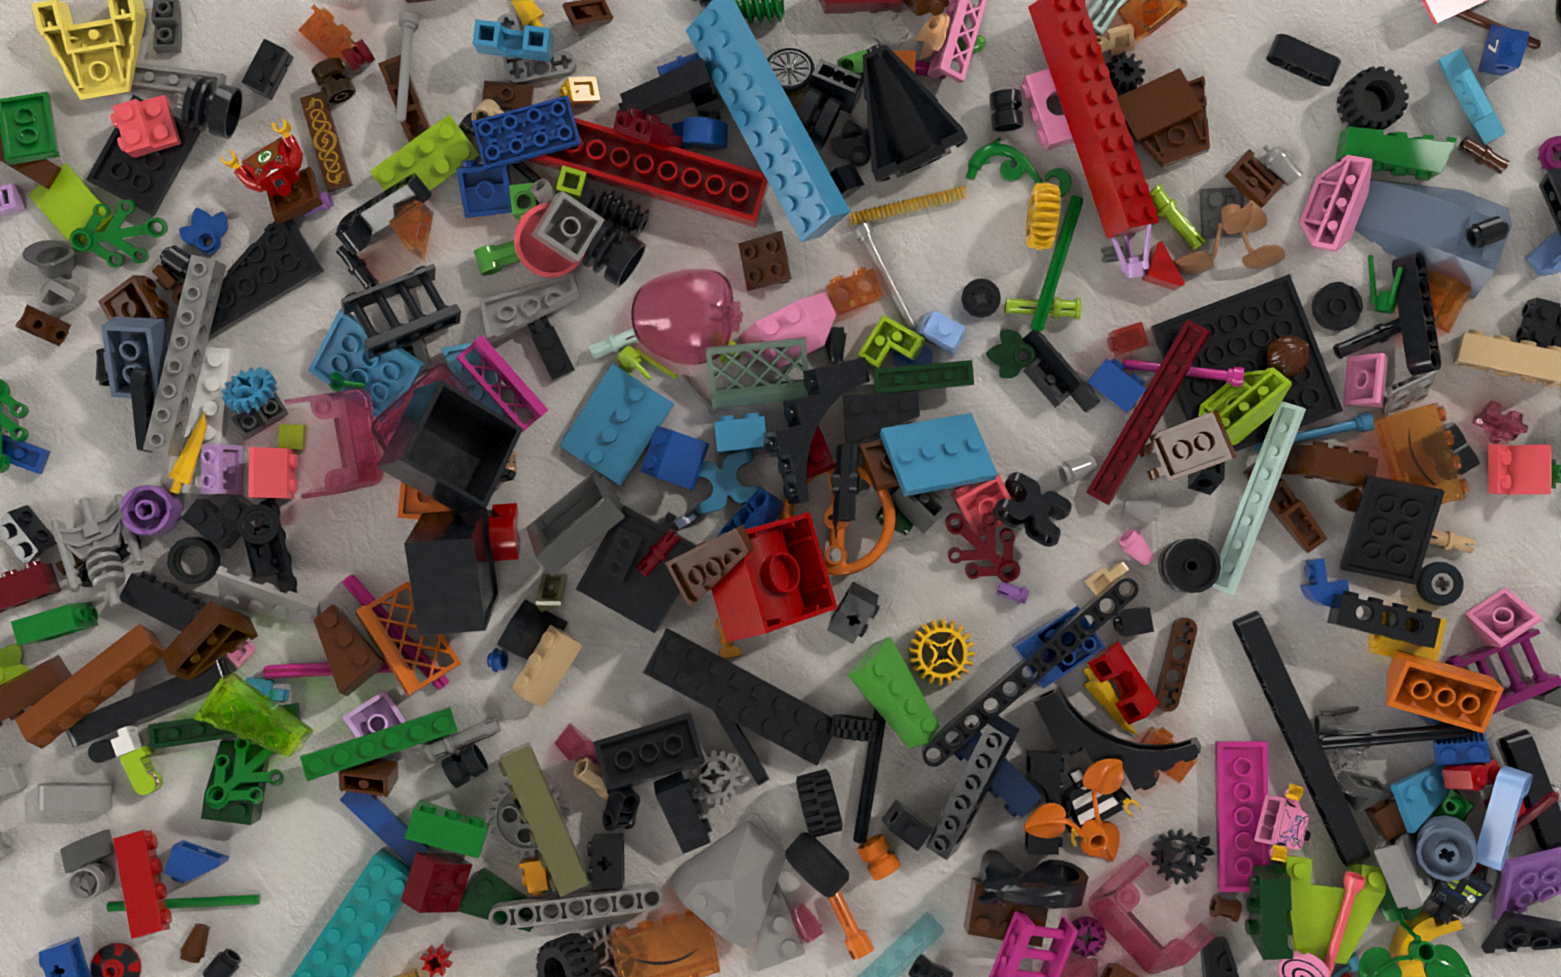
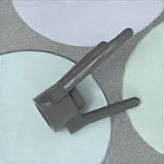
M1357 706L1334 711H1321V715H1316L1314 719L1316 735H1331L1338 733L1339 730L1373 732L1375 728L1339 724V720L1333 717L1358 711L1359 708Z

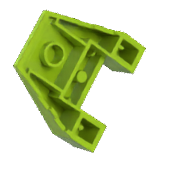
M1287 855L1286 862L1277 861L1276 865H1283L1291 878L1292 911H1287V926H1292L1293 935H1290L1293 951H1299V954L1304 955L1306 952L1310 953L1324 962L1346 889L1344 887L1311 884L1312 859ZM1360 863L1350 866V871L1364 876L1366 882L1364 889L1360 890V893L1355 896L1335 963L1347 964L1386 894V879L1380 866Z

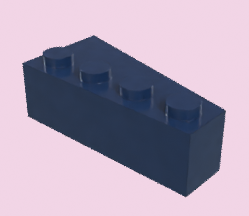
M978 732L957 750L954 755L960 761L965 758L968 762L982 733ZM959 735L951 743L956 742L959 739ZM1005 758L989 792L996 799L999 796L1002 797L1006 802L1003 807L1013 817L1018 814L1022 818L1043 796Z

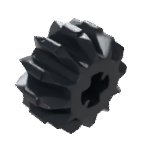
M1124 51L1119 57L1113 55L1110 58L1111 62L1106 63L1116 93L1120 89L1123 95L1129 90L1136 89L1137 85H1141L1144 81L1141 76L1145 74L1146 69L1139 68L1143 63L1142 60L1134 61L1135 53L1127 58Z

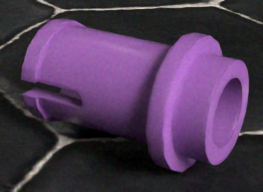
M320 192L323 205L305 212L304 216L307 217L324 209L329 211L330 207L334 206L328 192Z
M1001 580L996 595L1017 601L1019 605L1020 603H1026L1030 590L1025 589L1026 586L1021 588Z

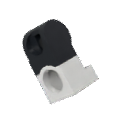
M136 724L118 729L119 737L103 739L92 743L88 749L90 760L95 763H102L144 746Z

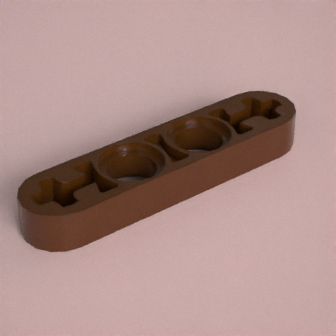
M1186 617L1176 619L1172 625L1155 692V697L1159 701L1157 707L1165 712L1174 711L1179 705L1197 634L1196 623ZM1185 622H1187V627H1190V631L1185 632L1183 639L1188 640L1187 644L1175 641L1176 637L1182 638L1183 631L1179 630V626L1184 625ZM1181 645L1185 650V655L1181 659H1175L1172 654L1174 647ZM1175 669L1179 674V678L1175 683L1167 681L1166 675L1169 670ZM1164 685L1176 688L1175 692L1170 690L1169 698L1172 699V703H1167L1166 707H1164L1165 703L1161 701V698L1166 697L1168 694V689H1163Z

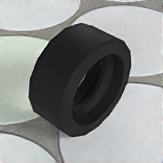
M186 537L177 541L171 547L167 556V565L170 573L176 580L185 584L203 583L210 580L216 574L220 566V554L217 547L211 541L202 537ZM190 546L202 548L207 555V566L202 573L197 575L186 573L181 565V555Z

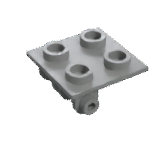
M1437 370L1425 376H1412L1399 382L1398 385H1392V388L1391 386L1386 388L1382 414L1384 415L1390 411L1392 413L1398 412L1406 404L1412 401L1416 403L1426 398L1438 373Z

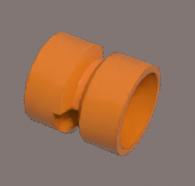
M883 833L867 839L865 844H860L856 849L862 861L869 863L867 870L874 881L889 876L901 866L895 852L889 851L890 844Z

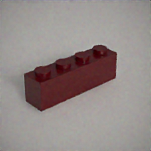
M35 561L26 564V569L18 571L13 569L3 572L1 574L2 578H0V613L60 592L61 588L52 563L41 564V561Z

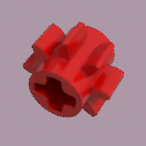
M443 944L436 949L430 945L427 949L429 954H423L420 958L425 961L422 971L427 970L430 972V977H433L438 972L441 976H444L446 973L445 967L449 968L453 964L452 961L448 960L452 951L447 952L443 949ZM434 957H438V962L440 964L435 963L436 959H434Z

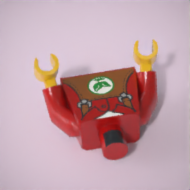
M281 118L284 123L282 129L275 122H272V128L283 135L284 139L280 137L242 161V166L239 165L237 155L231 150H228L233 155L231 161L226 162L220 156L221 161L227 167L235 170L233 173L248 189L260 193L266 191L270 196L277 194L286 196L291 192V185L298 182L301 178L299 169L303 160V152L294 135H290L291 124Z

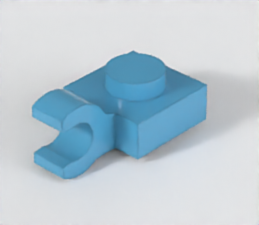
M247 677L243 702L267 706L271 704V699L277 701L288 700L290 690L273 688L274 680Z

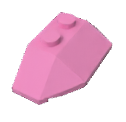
M1346 155L1341 159L1342 161L1331 166L1316 177L1299 220L1312 247L1337 252L1351 239L1369 193L1372 159Z
M823 292L800 299L755 322L739 338L742 344L805 337L808 355L824 347L837 314L827 293ZM801 345L790 346L785 353L795 360L801 353ZM769 348L765 349L761 356L771 362L778 353ZM746 351L748 357L751 359L753 355ZM781 356L774 366L782 368L791 362Z

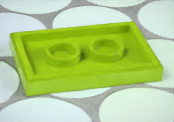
M64 163L60 166L62 170L50 189L38 185L28 196L70 242L71 233L77 228H84L93 214L94 206L102 202L71 166ZM101 206L99 208V213L102 216L105 215L106 210L104 207ZM112 213L108 218L101 220L95 233L102 232L113 218ZM84 235L81 236L83 244L88 242L87 237Z

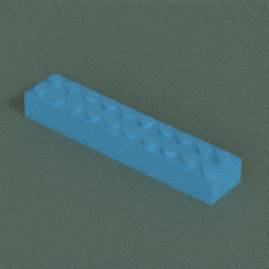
M712 0L685 31L700 58H703L709 75L799 240L805 242L821 238L851 211L734 0Z

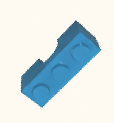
M475 19L472 44L478 53L551 62L554 36L550 28L525 25L524 30H512L505 28L500 22Z

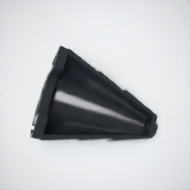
M876 44L866 50L867 53L863 55L864 99L867 101L871 166L876 182L888 181L892 174H895L898 178L923 168L952 153L950 147L956 145L959 148L967 142L968 137L964 132V128L943 108L938 99L916 78L917 75L886 44L882 46Z

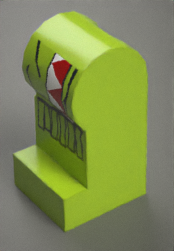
M150 744L119 757L134 790L140 795L153 793L159 790L163 784L161 774L155 771L149 755L155 753L151 749Z

